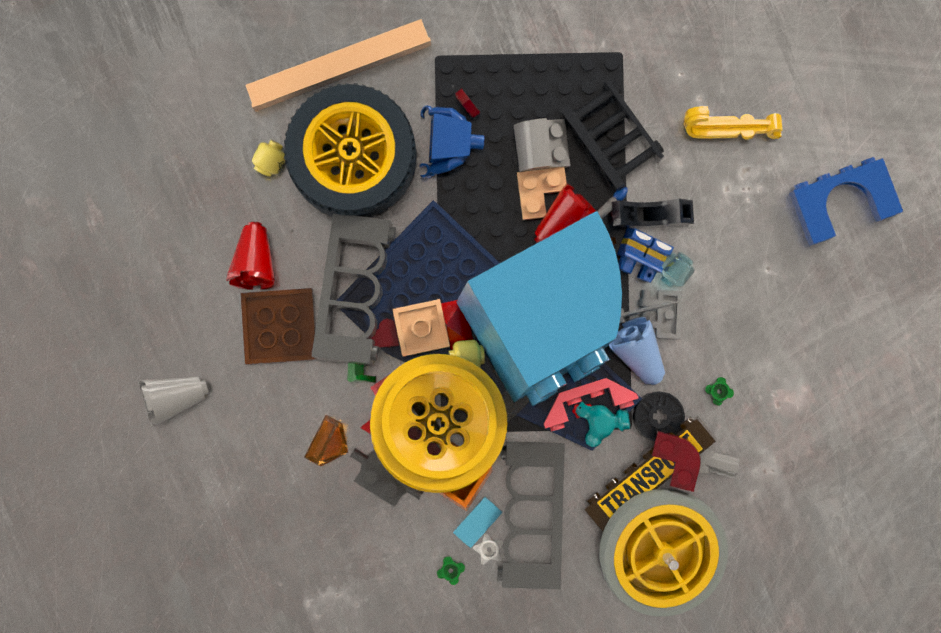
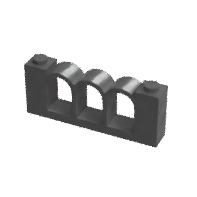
M333 214L312 357L315 359L372 366L373 360L377 361L379 347L375 346V341L372 340V337L378 329V321L371 309L380 303L383 295L382 286L376 276L385 270L388 262L384 247L390 248V242L395 241L396 227H393L391 220ZM342 242L371 245L378 248L380 251L379 262L369 270L339 267ZM337 275L372 280L375 285L373 297L365 303L334 300ZM339 308L367 313L370 318L368 331L360 337L329 334L332 309Z
M506 441V446L502 447L501 460L506 461V466H511L505 478L506 487L510 494L514 496L507 503L504 511L505 521L513 531L505 538L503 545L507 561H503L502 567H498L497 582H502V588L561 589L565 443ZM524 466L553 467L552 496L517 493L513 490L510 481L513 472L519 467ZM523 500L552 501V528L530 529L517 527L510 520V509L515 503ZM517 535H551V562L516 561L509 554V543Z

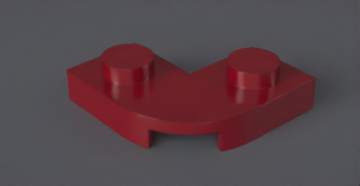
M658 431L652 456L676 462L670 486L694 492L701 465L698 450L686 438Z

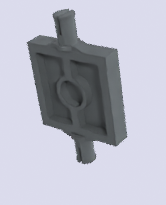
M356 448L353 450L355 454L351 453L350 457L362 464L361 470L354 480L355 483L395 507L399 499L406 492L418 500L421 496L419 494L422 495L424 491L413 489L394 478L382 465L375 450L368 455L363 454Z

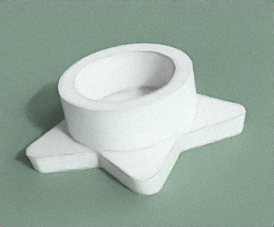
M487 533L484 534L482 543L473 546V549L481 555V564L484 565L491 559L501 561L499 549L504 542L502 540L493 541Z

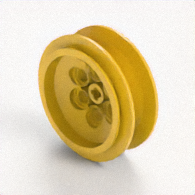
M430 354L420 356L399 366L380 386L371 410V440L380 462L398 481L413 489L424 492H451L464 488L478 480L498 458L507 433L506 408L502 395L494 381L475 364L452 355ZM438 395H443L447 398L448 404L444 407H439L435 404L434 398ZM414 404L423 405L425 413L421 416L414 415L411 410ZM457 410L464 411L467 415V420L457 422L454 419V412ZM436 419L441 420L440 424H444V427H441L439 431L434 430L435 426H431V423H435ZM418 428L422 434L421 438L418 440L410 439L408 436L409 429ZM454 434H459L463 438V444L459 447L453 446L450 442V437ZM430 443H436L440 446L441 452L438 455L433 456L428 453L427 446Z

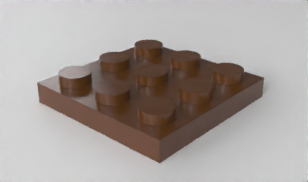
M313 288L241 293L245 365L318 360L312 357L316 330Z

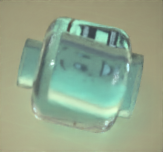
M681 251L678 253L672 252L662 264L663 271L661 274L663 276L661 280L671 288L673 285L678 287L684 286L695 272L693 260Z

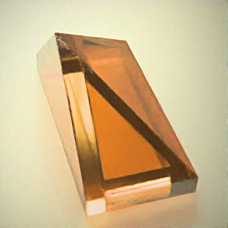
M325 415L304 458L318 466H323L348 453L343 423L328 415Z

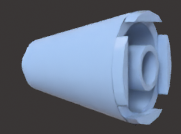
M638 317L622 324L624 328L618 331L616 339L609 344L610 349L645 384L656 385L660 383L665 375V370L650 320L647 321L645 317Z

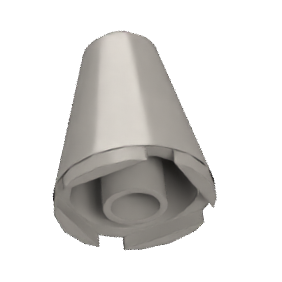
M199 377L145 379L139 381L140 389L143 391V401L152 427L158 426L205 400L204 395L208 394L205 380L200 381Z

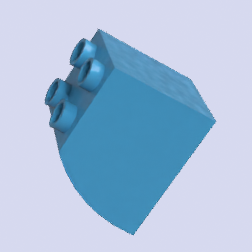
M597 211L467 281L456 301L514 402L527 396L532 406H535L556 394L558 389L567 384L562 375L569 372L575 383L600 368L599 366L610 360L604 349L616 339L622 303L621 276L610 235Z

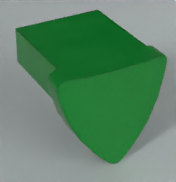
M348 363L347 381L376 383V376L363 375L364 365Z

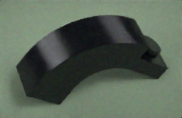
M673 199L659 202L613 201L611 212L613 226H620V228L645 229L694 224L693 200Z

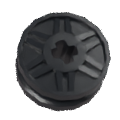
M656 391L647 393L641 397L642 399L633 409L634 427L641 436L652 441H656L658 431L668 434L672 432L675 435L682 429L679 425L685 420L684 408L680 401L666 392ZM657 410H659L660 414H664V419H660V423L653 419V414H657Z

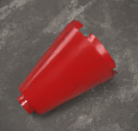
M566 183L534 232L537 236L534 240L539 243L596 212V210L581 194H575L573 192L574 188Z
M249 222L248 225L243 226L227 273L226 281H229L231 286L247 290H253V286H261L260 290L269 289L274 286L275 278L267 228L262 226L260 222Z

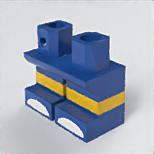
M627 228L617 253L618 256H621L618 264L619 270L631 274L635 264L641 266L637 278L646 283H651L656 273H662L663 264L667 256L671 255L674 247L636 228Z

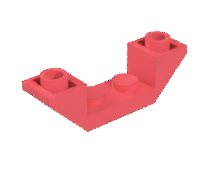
M607 378L561 392L557 395L543 423L544 429L550 427L552 432L565 427L564 422L569 421L563 405L565 401H567L569 406L581 402V396L590 394L591 398L605 394L604 389L607 388L613 406L619 405L620 409L634 405L633 400L638 399V395Z

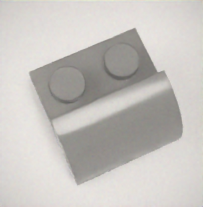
M547 118L514 125L519 172L557 167L567 168L570 166L565 119L547 120Z

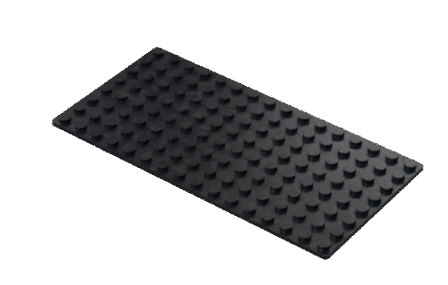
M622 53L436 56L435 106L454 108L471 123V134L484 135L483 149L470 148V156L462 165L449 172L437 174V204L499 263L537 244L534 240L537 237L534 232L543 220V218L525 221L522 219L517 180L519 164L514 125L547 118V120L563 119L560 116L561 112L568 106L572 110H579L605 92L603 84L607 79L611 83L616 82L623 93L621 97L624 99ZM461 88L480 111V114L475 118L471 117L455 96V93ZM610 99L584 117V121L581 123L586 130L589 128L592 130L620 109L613 99ZM625 118L597 137L596 144L600 149L608 148L625 136ZM565 123L570 166L565 168L566 183L574 188L573 192L575 194H581L598 211L613 197L615 192ZM625 147L611 156L609 162L614 169L616 167L621 168L626 164ZM624 176L623 182L625 185L622 188L626 187V176ZM560 192L544 194L546 213ZM611 210L602 221L610 237H615L617 244H613L616 256L619 258L621 256H618L617 253L627 229L613 226ZM620 270L622 288L621 309L623 308L625 313L629 312V275ZM619 323L618 331L624 328L623 323ZM608 345L604 351L610 360L605 362V364L631 387V369ZM440 395L441 407H444L448 404V400L445 396ZM457 410L454 412V419L457 422H464L467 420V415L464 411ZM632 410L628 413L630 429L632 427ZM506 411L507 432L549 431Z

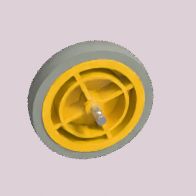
M656 489L632 497L616 510L603 531L599 556L604 578L618 599L642 614L665 617L689 611L711 595L721 581L726 569L728 544L725 531L718 517L703 501L680 490Z

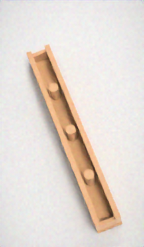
M422 19L245 86L252 102V108L256 112L431 46L430 37L428 38Z

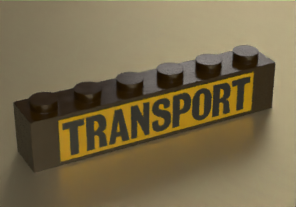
M691 416L679 425L682 429L675 434V436L691 441L698 450L699 455L714 444L717 439L699 416L695 419H692ZM654 447L650 448L642 455L644 460L638 465L633 462L623 471L625 473L623 477L619 480L615 477L605 485L607 490L600 495L596 492L586 500L588 505L584 510L603 532L609 519L626 501L643 492L656 490L668 481L673 475L676 462L652 456Z

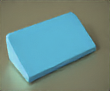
M484 497L453 533L471 548L503 512L488 498Z

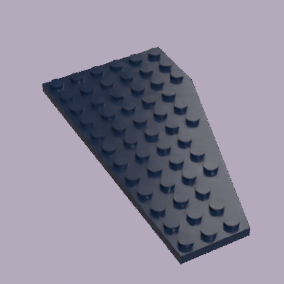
M434 200L390 244V248L385 249L388 262L385 270L376 276L382 286L383 295L380 303L371 309L378 321V329L380 322L384 319L395 321L393 309L440 299L441 303L458 300L467 281L500 264ZM380 255L366 270H369L377 265L380 259ZM358 277L336 301L365 303L373 297L375 285L372 280ZM340 309L364 333L368 331L370 318L367 313ZM471 329L473 340H476L481 345ZM400 346L381 348L386 354L403 362L430 354L448 355V351H450V347L402 357ZM485 351V363L481 364L480 367L499 389L506 411L544 428L543 423L557 395L561 392L604 378L635 392L604 363L599 366L598 370L575 383L569 372L562 375L567 384L558 389V392L553 396L532 406L527 396L516 402L512 400ZM607 388L604 389L605 394L591 398L590 394L581 396L584 404L604 405L613 414H616L620 409L619 405L613 406ZM638 395V399L633 400L634 405L621 410H628L629 413L642 398ZM567 401L563 402L569 421L564 422V428L552 432L593 451L596 447H590L586 444L585 440L586 434L590 429L588 420L582 417L576 418L572 412L575 404L568 406Z

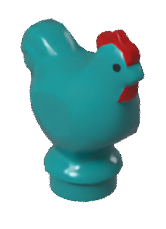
M582 401L580 404L574 405L572 412L575 414V417H582L588 420L590 429L586 434L585 440L586 444L590 447L599 446L602 443V439L610 436L615 428L622 432L630 429L628 410L619 409L616 414H613L604 405L584 404Z

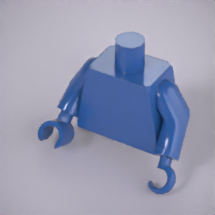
M427 105L421 109L420 115L422 118H425L424 113L426 110H429L428 114L432 116L428 162L432 164L422 163L419 165L420 168L427 167V173L420 175L421 177L432 178L434 174L449 172L464 163L470 156V148L483 149L484 135L471 134V123L454 108H432Z

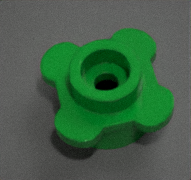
M723 377L717 378L714 384L707 385L705 388V392L710 394L713 404L717 406L722 405L724 400L732 398L734 395L733 389H730L726 384V379ZM718 389L722 390L721 394L717 392Z
M445 557L442 568L437 571V576L440 579L444 578L449 581L451 585H456L459 582L458 577L465 571V566L463 563L453 561L451 557Z

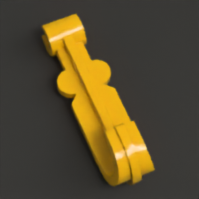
M708 106L688 109L683 120L687 134L699 139L737 138L740 134L742 138L747 140L752 139L755 134H767L771 139H779L782 137L781 132L783 131L780 114H770L766 119L754 120V117L750 114H744L740 119L736 116L709 117Z

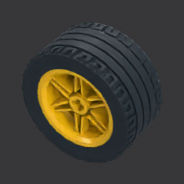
M340 83L337 86L323 88L318 93L315 92L311 98L308 97L307 101L301 104L299 109H296V113L291 117V123H288V130L285 133L284 159L293 183L311 205L329 216L338 214L371 218L373 215H379L381 212L387 211L390 206L393 207L401 199L400 197L405 194L413 179L417 152L410 122L401 110V107L393 99L391 100L382 91L375 90L374 87H367L364 84L361 86L358 83H345V85ZM344 125L347 127L346 134L342 135L338 132L339 126ZM363 130H370L371 135L368 137H363ZM325 144H330L332 146V150L324 152L323 146ZM349 146H353L354 150H356V153L352 152L351 156H348L345 148L349 149ZM372 152L379 153L377 160L370 158ZM335 166L340 168L338 175L331 173V169ZM359 170L364 172V176L360 179L355 177L356 171Z

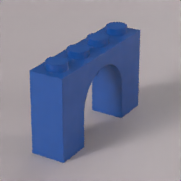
M871 157L861 161L862 166L857 168L849 165L839 169L840 174L831 177L830 173L817 177L818 182L809 185L808 181L794 186L795 190L789 194L809 247L836 236L826 208L828 195L834 187L849 185L859 189L868 201L875 222L904 212L883 158L875 160V157Z

